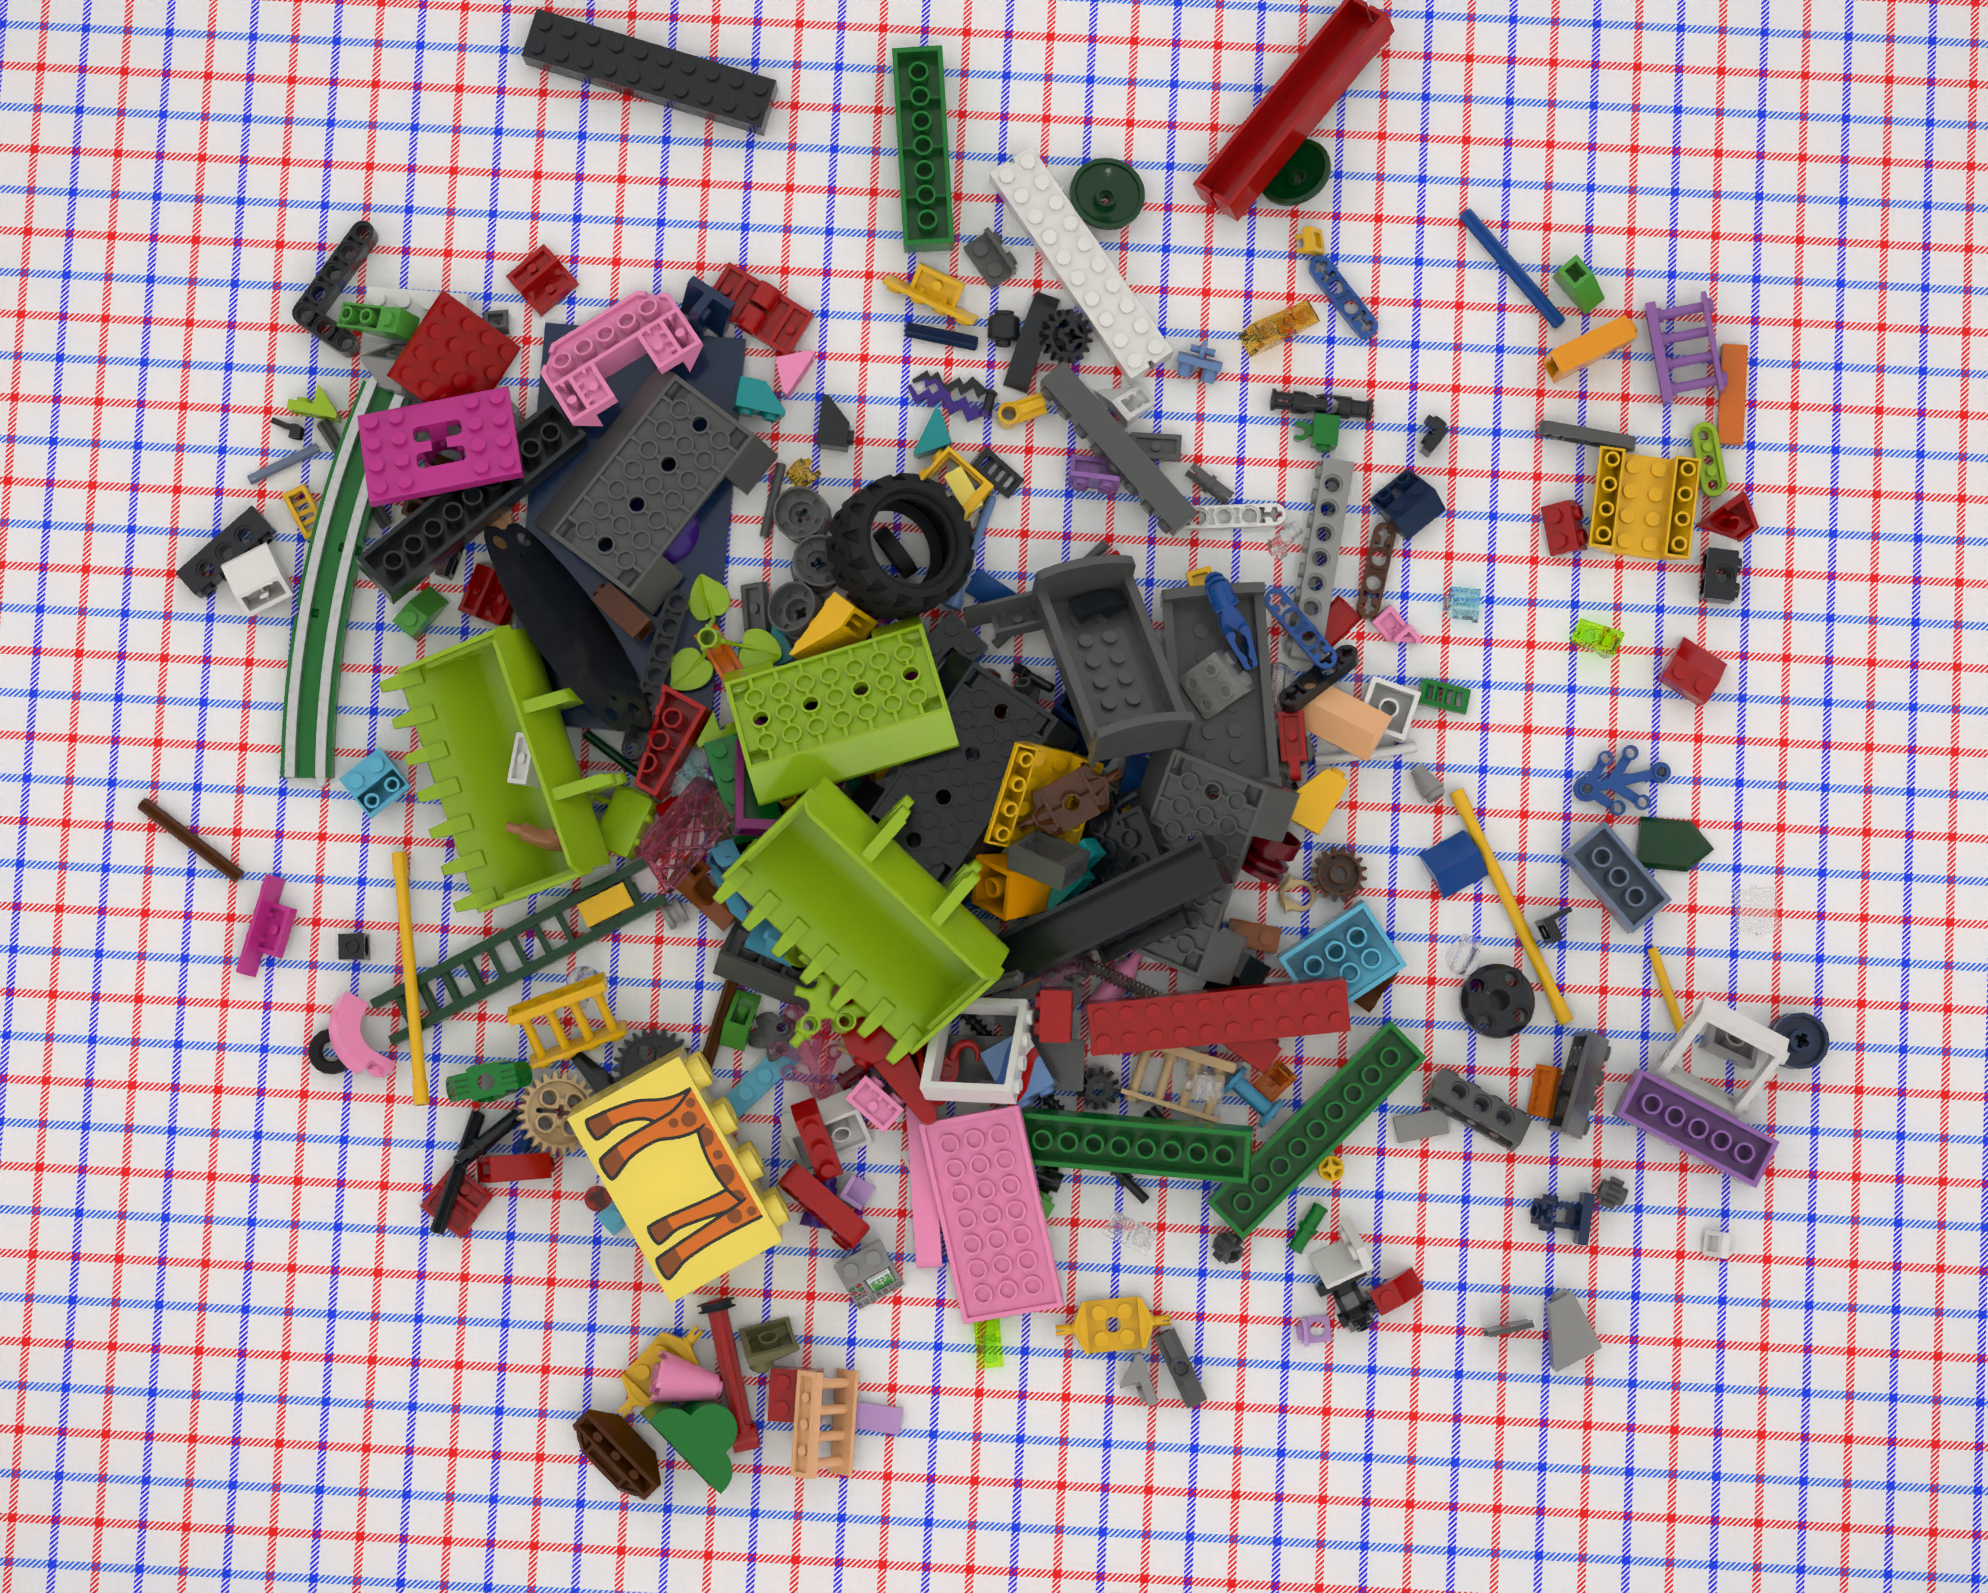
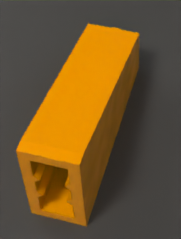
M1625 314L1551 350L1542 361V364L1553 384L1632 343L1638 337L1636 334L1638 332L1637 327L1631 319L1628 320Z

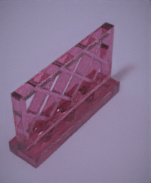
M698 776L694 777L634 849L636 855L646 861L661 887L668 894H671L734 820L715 791L718 788L714 782ZM710 799L709 809L703 810V806ZM720 813L723 819L717 826H714L715 814ZM708 814L706 827H701L702 815ZM694 818L693 828H687L689 822ZM700 832H705L704 841L701 845H698ZM687 833H692L690 846H685ZM678 837L677 847H672V843ZM684 851H690L689 859L685 864H682ZM671 852H676L675 864L669 865ZM663 855L662 865H657L656 862ZM674 869L673 878L668 882V870Z

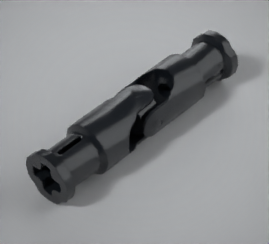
M1272 388L1270 411L1282 409L1290 410L1291 413L1304 414L1315 411L1314 414L1317 412L1319 414H1327V398H1332L1336 400L1338 408L1336 412L1328 415H1338L1340 419L1357 417L1364 418L1368 422L1371 421L1373 399L1361 401L1354 400L1350 396L1318 394L1316 395L1318 397L1315 398L1304 391L1294 390L1290 393L1277 391L1276 388ZM1278 399L1289 400V402H1280Z

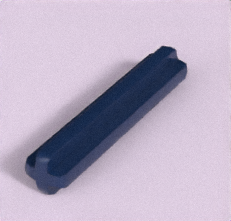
M910 322L906 324L904 332L906 337L973 351L977 349L979 341L977 336Z

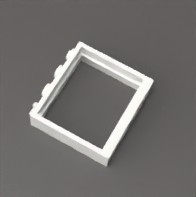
M1705 996L1658 1059L1653 1076L1737 1119L1742 1112L1746 1113L1749 1110L1753 1097L1758 1098L1765 1086L1764 1083L1774 1078L1778 1065H1784L1790 1055L1787 1052L1790 1039ZM1706 1022L1771 1055L1738 1098L1674 1066Z
M978 997L960 1014L1017 1016L1005 1084L939 1082L950 1022L928 1042L919 1087L925 1100L1000 1104L1017 1103L1018 1094H1020V1090H1023L1021 1076L1022 1071H1026L1027 1068L1025 1053L1026 1048H1030L1031 1034L1029 1031L1030 1025H1034L1035 1022L1033 1018L1034 1010L1031 1009L1028 999Z

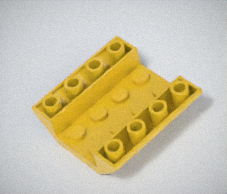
M1600 446L1588 546L1615 555L1653 560H1689L1701 459L1683 456L1664 459L1626 454V449Z
M1028 741L1015 742L984 842L1008 848L1009 844L1017 842L1036 829L1050 834L1041 826L1037 827L1036 824L1021 832L1016 823L1031 816V790L1035 789L1037 791L1081 767L1080 763L1082 762L1090 766L1088 759L1069 751ZM1097 761L1096 766L1091 768L1101 774L1104 764ZM1075 796L1066 798L1065 807H1075L1078 803V798ZM1086 822L1057 838L1077 845L1080 842Z

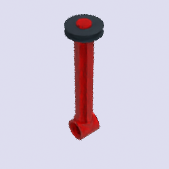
M720 1297L708 1300V1302L702 1303L697 1307H701L702 1310L698 1314H708L728 1410L733 1414L737 1423V1436L732 1446L734 1453H740L760 1448V1440L756 1423L752 1422L728 1312V1308L736 1306L731 1301L735 1297Z

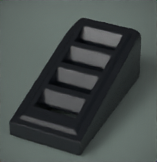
M988 447L982 448L970 462V465L994 485V489L1007 499L1011 497L1024 481L1019 474ZM987 457L989 461L981 468L979 465ZM993 464L997 465V468L989 475L987 473ZM1002 470L1006 472L998 482L994 480ZM1011 476L1014 480L1005 489L1002 486Z

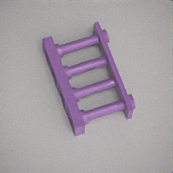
M1706 291L1700 294L1701 302L1663 310L1661 307L1656 308L1655 301L1645 303L1644 309L1663 406L1673 404V397L1677 396V393L1717 385L1718 395L1724 394V386H1728L1726 371L1721 372L1710 314L1714 312L1712 297L1707 298ZM1703 312L1705 327L1666 334V332L1661 333L1659 323H1663L1665 319ZM1708 337L1710 351L1672 359L1670 356H1665L1664 347H1668V344ZM1709 361L1713 363L1715 376L1675 383V381L1670 382L1669 372L1673 371L1674 368Z

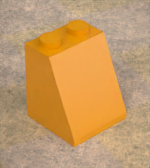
M1007 854L976 855V860L983 867L978 872L981 878L973 887V904L1005 921L1047 910L1051 886L1008 869L1009 858Z

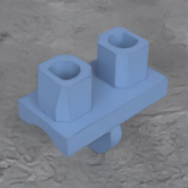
M1203 339L1201 346L1191 344L1190 348L1191 352L1199 353V356L1179 351L1177 375L1190 378L1193 366L1203 368L1200 381L1213 384L1218 372L1221 373L1223 362L1204 357V355L1214 357L1216 350L1206 348L1208 340Z

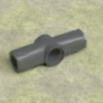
M1175 1328L1167 1329L1154 1336L1186 1407L1190 1408L1207 1400ZM1184 1361L1187 1363V1371L1184 1374L1180 1375L1174 1372L1173 1368L1176 1362Z

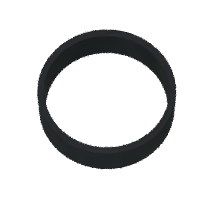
M885 525L873 534L881 550L905 579L918 571L916 564L905 548Z

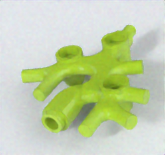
M802 952L798 956V959L805 965H808L811 961ZM823 972L813 980L817 981L814 988H804L796 985L793 995L807 999L810 1005L807 1014L796 1022L794 1029L796 1034L789 1041V1044L796 1049L803 1040L808 1041L812 1035L819 1031L821 1021L824 1019H832V1029L838 1034H845L855 1027L857 1018L867 1016V1013L855 1001L843 1005L836 1012L831 1009L828 1004L833 998L832 992L837 985ZM839 1020L844 1021L845 1026H841ZM804 1023L809 1026V1030L804 1028Z

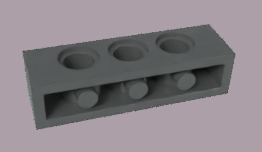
M1441 1068L1434 1076L1422 1100L1511 1152L1521 1144L1532 1121V1118L1527 1116L1523 1110L1509 1106L1500 1097L1486 1093L1481 1090L1479 1085L1467 1082L1460 1078L1456 1072ZM1452 1091L1457 1092L1460 1099L1455 1098ZM1474 1103L1482 1108V1112L1475 1108ZM1497 1116L1504 1120L1505 1125L1497 1120Z

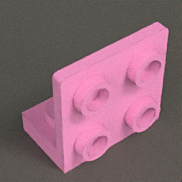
M865 1075L845 1099L885 1133L905 1110L902 1106L904 1101L896 1093L892 1092L889 1095L882 1089L885 1084L875 1075L871 1078Z

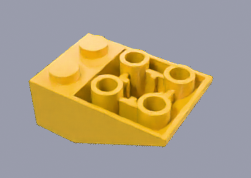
M834 591L825 601L817 616L811 620L809 627L802 637L795 642L789 654L798 660H802L865 641L870 635L871 630L878 624V621Z

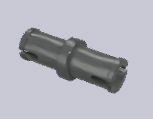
M1194 462L1190 468L1198 473V475L1196 476L1188 470L1184 476L1202 487L1201 491L1210 493L1222 502L1223 505H1226L1229 500L1221 492L1231 498L1234 491H1231L1216 480L1217 476L1214 474L1211 476Z

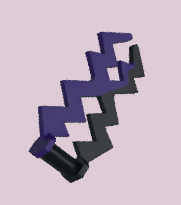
M928 370L914 378L912 382L915 384L924 380L925 388L936 383L938 391L932 394L928 388L917 395L912 385H908L915 404L926 399L928 407H931L939 400H943L950 416L962 409L967 423L979 417L990 419L995 398L998 395L995 390L986 389L973 376L965 384H963L959 377L945 385L938 372L930 377ZM957 387L962 396L974 388L977 399L983 394H986L982 410H979L977 403L971 407L969 406L966 396L953 403L949 393Z

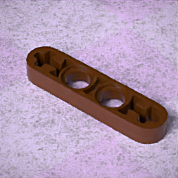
M1388 522L1379 523L1374 528L1370 540L1356 604V612L1365 620L1374 618L1381 606L1396 537L1394 526ZM1383 528H1386L1387 533L1391 534V537H1387L1384 541V546H1389L1388 550L1383 547H1374V543L1380 544L1381 535L1377 534V532H1381ZM1375 552L1383 553L1386 558L1385 563L1381 566L1375 565L1372 562V554ZM1371 576L1377 577L1380 581V587L1376 590H1371L1366 585V580ZM1363 592L1369 595H1378V599L1372 598L1371 607H1374L1375 610H1371L1369 614H1366L1365 609L1361 608V605H1365L1368 600V596H1363Z

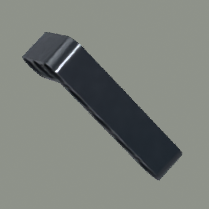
M358 221L351 227L292 310L293 319L304 330L346 358L355 357L359 353L360 343L349 330L338 327L337 322L328 317L326 313L378 242L376 230L367 221ZM362 231H370L367 239H359ZM348 251H356L355 256L352 259H345V255ZM336 270L341 271L338 279L330 280L332 272ZM319 291H326V296L322 300H315V296ZM305 311H311L310 318L306 321H302V313ZM326 325H331L330 333L322 335V328ZM346 339H351L352 345L348 349H342V342Z

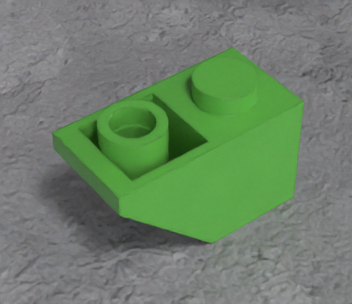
M1577 254L1559 268L1552 277L1584 315L1605 299L1593 272Z

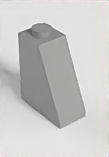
M1564 1289L1551 1294V1300L1546 1302L1549 1361L1552 1370L1556 1372L1602 1348L1574 1293L1569 1290L1565 1292Z

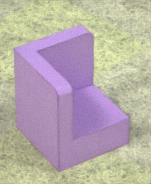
M853 1174L839 1197L857 1209L862 1210L875 1187Z

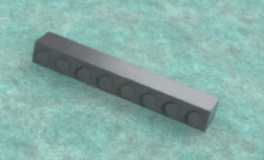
M1064 361L1041 380L1040 387L1042 389L1040 392L1048 402L1052 400L1058 406L1056 410L1065 421L1069 419L1075 427L1073 429L1082 440L1086 438L1089 441L1091 451L1098 458H1104L1108 463L1107 468L1111 474L1120 476L1125 482L1123 486L1131 496L1136 495L1142 501L1140 505L1148 515L1153 514L1158 519L1157 525L1165 534L1170 533L1172 536H1175L1196 518L1198 512Z

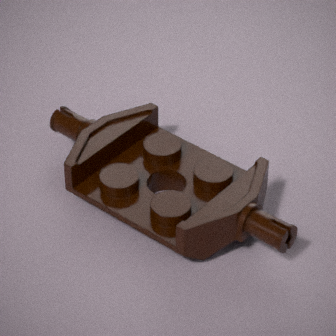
M1082 762L1080 763L1081 767L1037 791L1032 789V813L1030 814L1031 816L1016 822L1019 829L1023 832L1036 824L1037 827L1041 826L1054 837H1058L1108 810L1109 784L1123 777L1120 769L1117 767L1113 771L1101 775ZM1069 796L1078 798V803L1073 808H1067L1064 805L1066 798Z

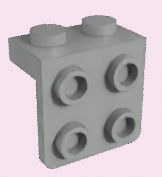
M1227 646L1215 651L1179 678L1180 684L1204 719L1212 718L1231 703L1255 689L1251 676L1246 671H1243L1238 663L1236 654L1229 650Z

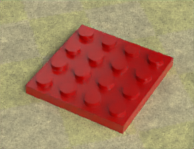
M441 291L386 376L424 403L495 389L521 347L450 294Z

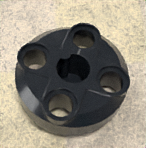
M1489 964L1475 970L1464 981L1459 994V1007L1464 1021L1473 1031L1487 1038L1502 1039L1520 1032L1531 1021L1535 1008V996L1530 982L1519 969L1505 964ZM1506 974H1512L1516 978L1514 987L1506 984ZM1471 981H1477L1480 984V993H1473L1471 991ZM1515 1009L1523 1012L1524 1020L1522 1022L1514 1019L1513 1011ZM1479 1016H1484L1488 1019L1489 1026L1487 1029L1479 1027L1477 1021Z

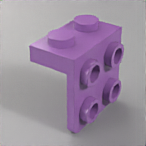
M1071 454L1067 486H1073L1072 489L1076 491H1087L1088 488L1098 489L1097 492L1101 494H1113V491L1118 492L1120 476L1111 474L1107 468L1108 463L1104 458Z

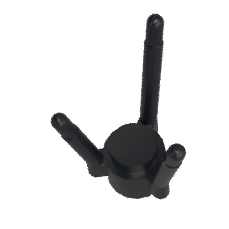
M1044 1166L1048 1170L1043 1169L1042 1173L1035 1171L1036 1177L1039 1178L1038 1183L1042 1184L1038 1185L1039 1191L1041 1190L1047 1194L1050 1191L1058 1192L1064 1177L1063 1173L1058 1172L1059 1167Z

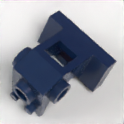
M1580 1192L1578 1204L1559 1202V1196L1543 1194L1542 1199L1534 1198L1530 1209V1223L1539 1225L1538 1230L1554 1232V1227L1575 1230L1573 1243L1588 1246L1595 1194ZM1554 1207L1567 1208L1565 1223L1552 1221Z

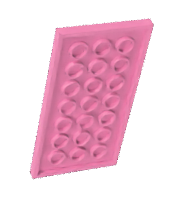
M1021 1105L1004 1106L940 1118L930 1126L923 1125L920 1122L918 1125L963 1324L1063 1307L1065 1303Z

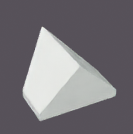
M1141 384L1136 387L1095 390L1126 428L1156 404V401Z

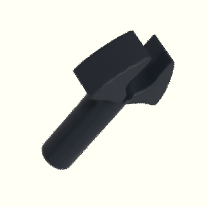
M1016 662L1011 669L1014 672L1013 674L1018 677H1030L1032 684L1048 693H1052L1055 689L1053 683L1031 672L1020 663Z

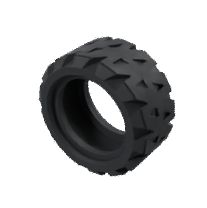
M899 473L896 476L886 475L873 481L843 502L842 508L835 513L829 526L832 536L826 541L827 559L834 564L830 571L837 586L850 593L846 596L847 599L859 609L870 610V615L886 620L912 618L946 602L961 589L967 581L966 575L973 566L975 550L971 549L974 542V534L970 520L967 522L964 520V508L953 494L949 497L946 495V489L943 485L930 478L921 480L918 474ZM879 511H893L903 514L916 523L923 532L929 546L930 564L928 572L921 583L913 584L900 581L888 574L877 561L871 545V528Z

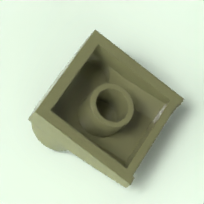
M789 1316L739 1329L749 1369L754 1372L765 1373L774 1366V1361L800 1350L799 1343H797L792 1331Z

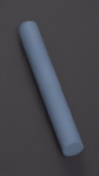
M316 443L248 475V480L251 485L319 453L320 449Z

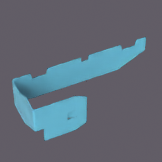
M732 838L716 843L707 853L706 863L711 868L710 871L718 888L723 883L722 874L715 864H711L709 859L713 855L716 863L722 868L732 865L740 856ZM735 892L725 902L730 912L743 922L748 915L746 912L748 908L737 892Z

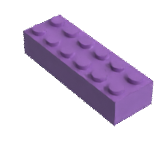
M1634 1069L1612 1113L1617 1118L1733 1179L1757 1188L1779 1144V1141L1642 1069Z

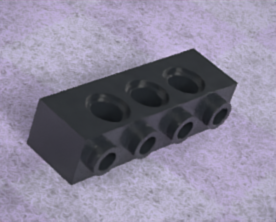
M251 505L175 573L196 596L201 599L204 596L209 597L216 591V585L223 579L227 580L221 568L222 564L265 542L270 544L274 539L273 535L277 531L259 510ZM251 531L252 539L248 543H243L242 537L244 533ZM232 548L233 556L228 560H224V551ZM209 565H213V574L211 576L205 577V568Z

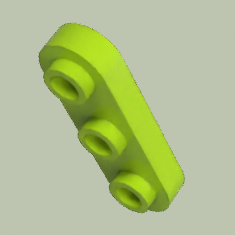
M1701 422L1692 429L1690 435L1694 458L1701 459L1699 486L1701 492L1706 497L1716 498L1727 487L1720 442L1716 427L1709 422ZM1699 433H1705L1707 435V439L1701 440L1699 437ZM1704 457L1711 459V465L1704 463ZM1710 481L1714 482L1716 489H1710L1708 483Z

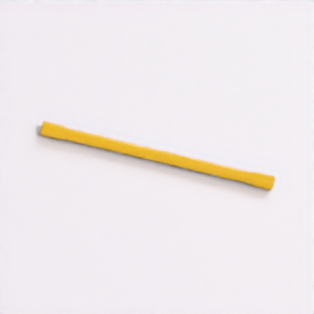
M1464 788L1450 793L1449 795L1458 814L1462 817L1474 844L1481 852L1489 876L1550 1001V1006L1559 1025L1573 1020V1016L1552 978L1475 817Z
M401 851L392 853V865L396 884L409 1029L414 1106L429 1105L430 1101L425 1072L408 884L407 852Z

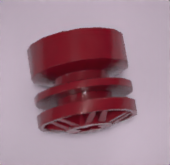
M1289 831L1286 832L1283 842L1253 836L1241 869L1261 881L1276 885L1281 884L1284 878L1283 873H1287L1289 869L1287 862L1294 860L1301 847V842Z

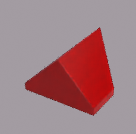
M1745 491L1739 493L1696 525V527L1737 540L1738 542H1741L1759 529Z

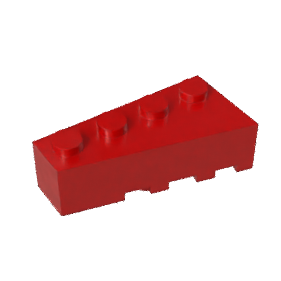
M663 684L659 704L656 706L653 725L651 730H649L648 742L641 758L634 785L663 801L712 712L702 704Z

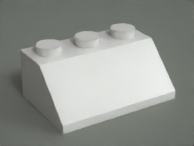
M851 1088L817 1101L829 1137L833 1141L838 1156L873 1142L862 1113L845 1099L852 1091ZM792 1112L779 1116L785 1137L798 1164L804 1169L811 1167L812 1163L795 1124Z

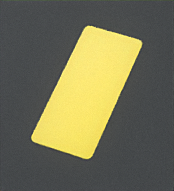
M959 466L944 475L957 500L963 506L976 491L965 471ZM982 500L972 511L983 506Z

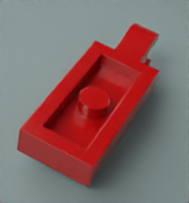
M1302 709L1295 713L1277 712L1282 764L1289 763L1291 782L1302 781L1300 762L1307 761L1304 711Z

